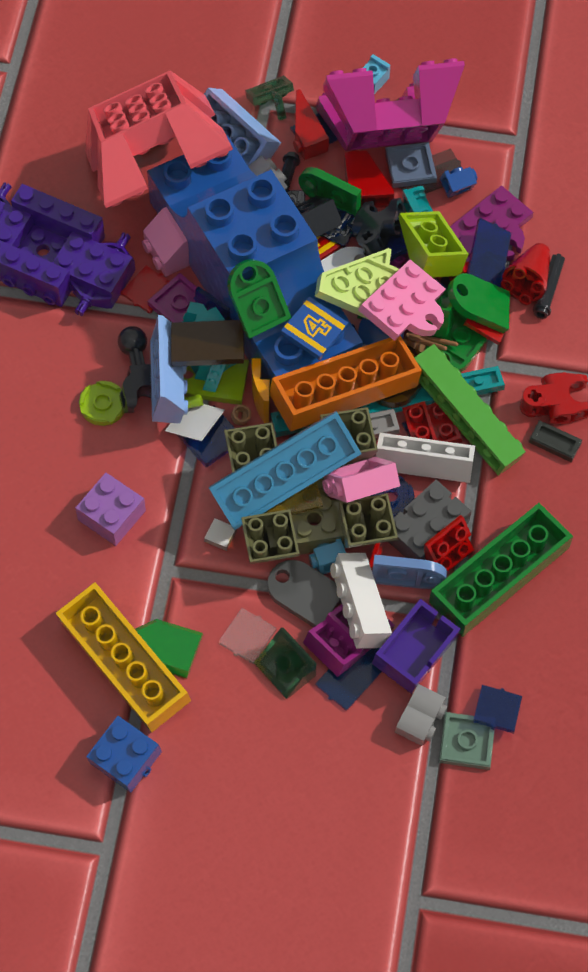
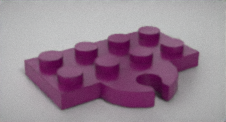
M501 185L450 227L468 252L466 262H471L472 267L485 256L499 262L511 261L514 259L515 253L505 249L504 246L513 245L516 248V252L521 254L525 237L520 227L533 218L534 212Z

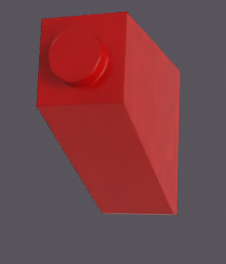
M356 150L345 152V180L347 183L361 189V207L367 201H373L376 208L387 207L390 201L394 199V190L369 153Z

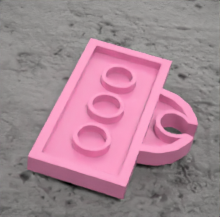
M409 260L362 303L358 311L394 341L406 329L420 336H432L440 329L444 322L442 309L435 301L446 289L412 260Z

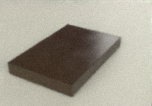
M240 320L171 323L172 367L244 364V329Z

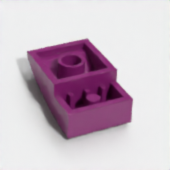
M343 605L328 613L323 622L309 630L303 641V644L337 677L372 649H356L354 640L349 634L350 627L347 618L343 615ZM388 619L390 628L392 630L395 625Z

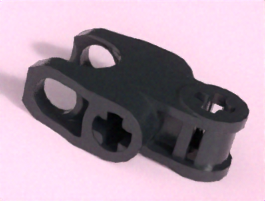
M401 198L392 199L389 205L379 212L374 206L373 201H367L363 203L353 221L352 231L358 244L362 246L365 257L385 250L389 238L401 234L402 228L398 216L399 213H405V206Z

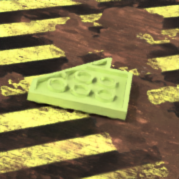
M391 249L382 250L323 272L317 279L315 297L368 319L358 311L361 304L399 270L389 265Z

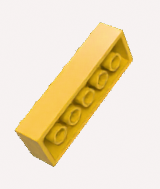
M96 582L56 612L63 626L151 733L191 702L188 692Z

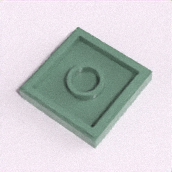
M445 712L439 763L490 770L496 719Z

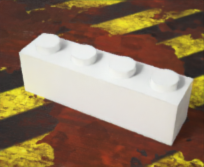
M387 433L379 434L376 457L395 462L397 473L470 483L475 451L474 445Z
M338 553L335 563L331 565L330 573L332 578L335 579L337 596L341 598L343 615L347 618L350 627V637L354 640L356 649L381 648L392 634L367 555L366 553Z

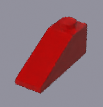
M298 89L296 90L295 141H293L295 151L300 153L304 160L328 152L329 137L302 91Z

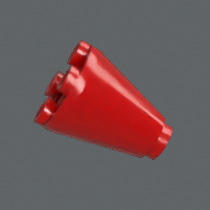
M536 243L512 262L502 275L501 287L510 291V295L518 299L522 304L529 305L532 301H537L542 298L547 289L550 264L549 247L543 243Z

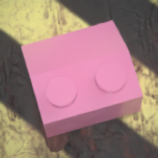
M165 207L143 230L144 240L142 244L145 251L152 254V260L156 269L161 270L166 277L190 266L188 240L168 208Z

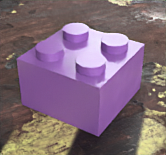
M105 473L75 507L78 521L115 546L146 511L144 498L108 473Z

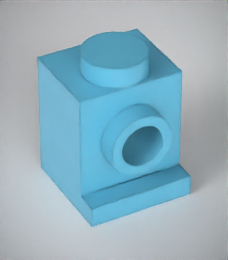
M373 54L363 68H366V71H373L375 94L389 79L391 65Z

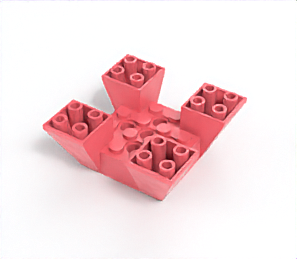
M167 71L88 108L85 152L92 171L98 170V189L106 208L118 206L123 200L137 197L148 189L134 156L137 154L143 155L150 151V148L157 145L167 144L174 137L177 138L191 169L202 167L207 161L216 157H223L233 150L223 128L211 119V117L215 116V113L206 95L172 71Z

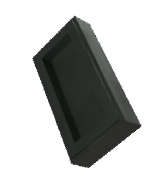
M539 420L529 439V443L572 462L581 446L582 439Z

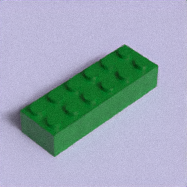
M538 503L432 589L429 603L441 615L459 627V634L463 637L570 548L573 535Z

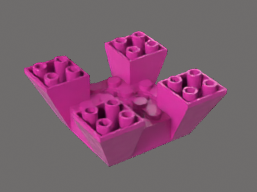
M456 58L446 59L444 63L435 64V61L422 62L412 76L413 83L409 84L410 87L405 89L398 101H390L389 98L376 100V103L373 71H366V68L352 70L353 73H343L341 70L332 71L330 75H326L323 84L324 93L317 100L316 111L345 151L432 142L446 121L465 64L464 61H457Z

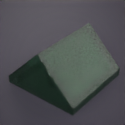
M280 628L254 662L286 699L316 676L317 663L284 628Z

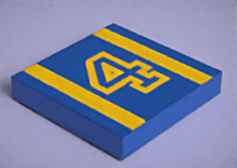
M309 296L281 330V335L318 360H321L348 327V322Z

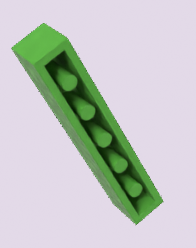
M433 344L414 357L422 369L419 383L471 445L475 446L477 452L498 476L521 459L526 452L521 442L510 434L506 425L493 414L491 407L482 401L477 395L475 388L465 381L461 372L456 367H453L442 350Z

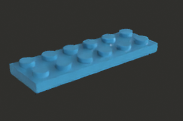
M334 411L209 486V489L231 526L236 530L242 526L241 517L263 514L362 453L337 411Z

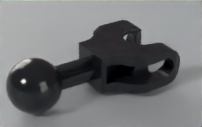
M129 326L120 332L117 341L120 350L124 354L129 355L131 363L119 395L124 413L135 412L134 408L138 402L137 398L142 396L151 398V364H145L142 353L147 346V336L141 328Z

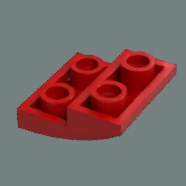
M425 401L402 408L411 437L462 443L459 429L436 402L426 405Z
M462 515L458 516L424 544L426 560L443 565L447 572L474 551L468 538L472 534Z

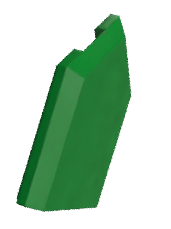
M158 619L135 629L173 675L188 678L203 633Z

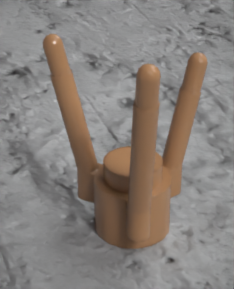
M411 331L403 339L406 345L420 352H423L426 346H432L433 344L438 349L444 351L447 350V347L444 345L458 346V343L455 341L420 336Z

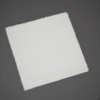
M205 404L189 408L187 415H183L180 424L170 423L165 431L202 441L225 410Z

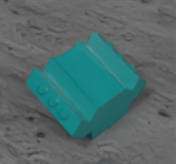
M190 302L182 322L222 321L225 319L216 307L207 311L203 304ZM236 364L191 366L196 374L195 379L205 381L202 390L216 392L222 373Z

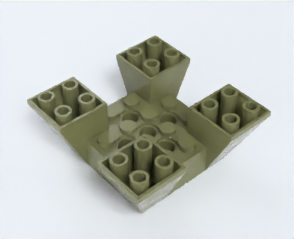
M368 407L337 412L362 453L342 466L372 458L378 452ZM331 413L320 415V420ZM273 423L224 430L232 473L277 446ZM324 477L263 514L241 517L250 564L313 553V549L317 548L318 545L323 543L331 544L336 542V539H341L344 548L398 540L388 493L368 496L348 503L338 499L331 500L324 492L322 486ZM306 501H312V502H314V503L308 504V503H305V502H306ZM282 505H288V506H290V507L284 508V507H281V506H282ZM310 523H317L318 525L313 526Z

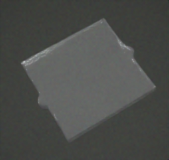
M241 608L219 640V644L232 651L234 656L239 655L254 664L277 628L262 620L260 615L256 616Z

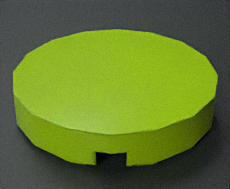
M98 381L96 384L85 387L79 399L81 414L88 422L94 425L106 426L115 423L124 414L119 398L122 389L109 381Z

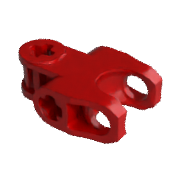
M567 372L545 375L541 379L542 385L528 386L524 390L520 402L521 412L528 417L549 415L550 423L554 425L570 424L588 418V402H579L570 396L571 392L586 388L587 376Z

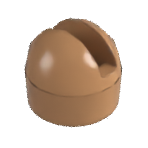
M245 405L235 406L231 413V419L237 425L246 424L251 417V411ZM239 412H243L241 419L238 418Z

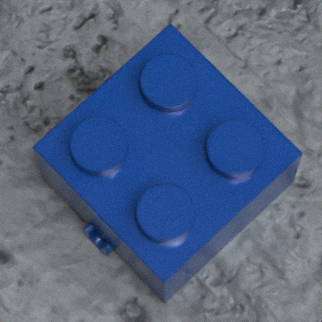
M117 716L86 757L91 765L131 793L141 779L150 774V767L162 751L158 743L120 716Z

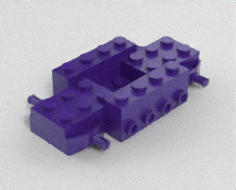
M4 182L0 187V281L8 287H16L23 290L29 296L35 295L50 305L56 304L60 307L63 306L72 291L80 299V303L74 310L80 316L84 315L88 306L112 309L121 295V291L126 287L136 270L135 260L125 249L126 244L131 239L130 235L123 232L116 243H102L105 239L102 217L24 184L20 186L12 198L11 206L5 197L12 187ZM42 249H46L49 251V253L44 256H40L37 254L38 251Z

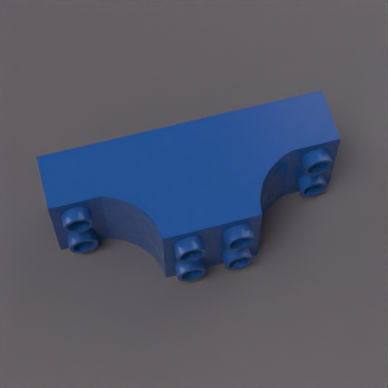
M226 135L233 150L223 157H216L207 161L202 167L191 169L183 154L147 170L150 203L157 214L167 207L188 240L190 267L209 298L216 303L219 312L225 320H240L228 292V277L238 263L254 259L267 264L273 270L291 317L294 316L310 296L348 322V327L321 360H318L281 335V330L289 320L250 339L246 337L244 332V354L251 365V358H261V379L270 380L271 387L273 377L363 347V341L341 307L315 297L317 279L324 272L318 251V239L272 170L256 176L250 170L229 136ZM246 267L242 272L244 280L250 279L253 275L251 267Z

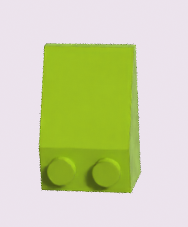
M440 211L399 213L398 217L410 260L431 277L458 276L462 273L468 252Z

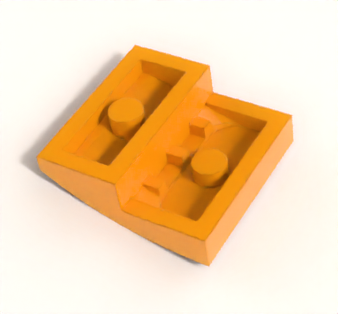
M251 358L254 404L262 421L269 423L270 380L261 379V358Z

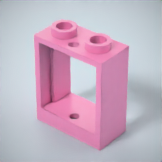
M372 457L337 468L324 476L322 486L324 492L329 497L348 503L399 487L400 482L395 462Z

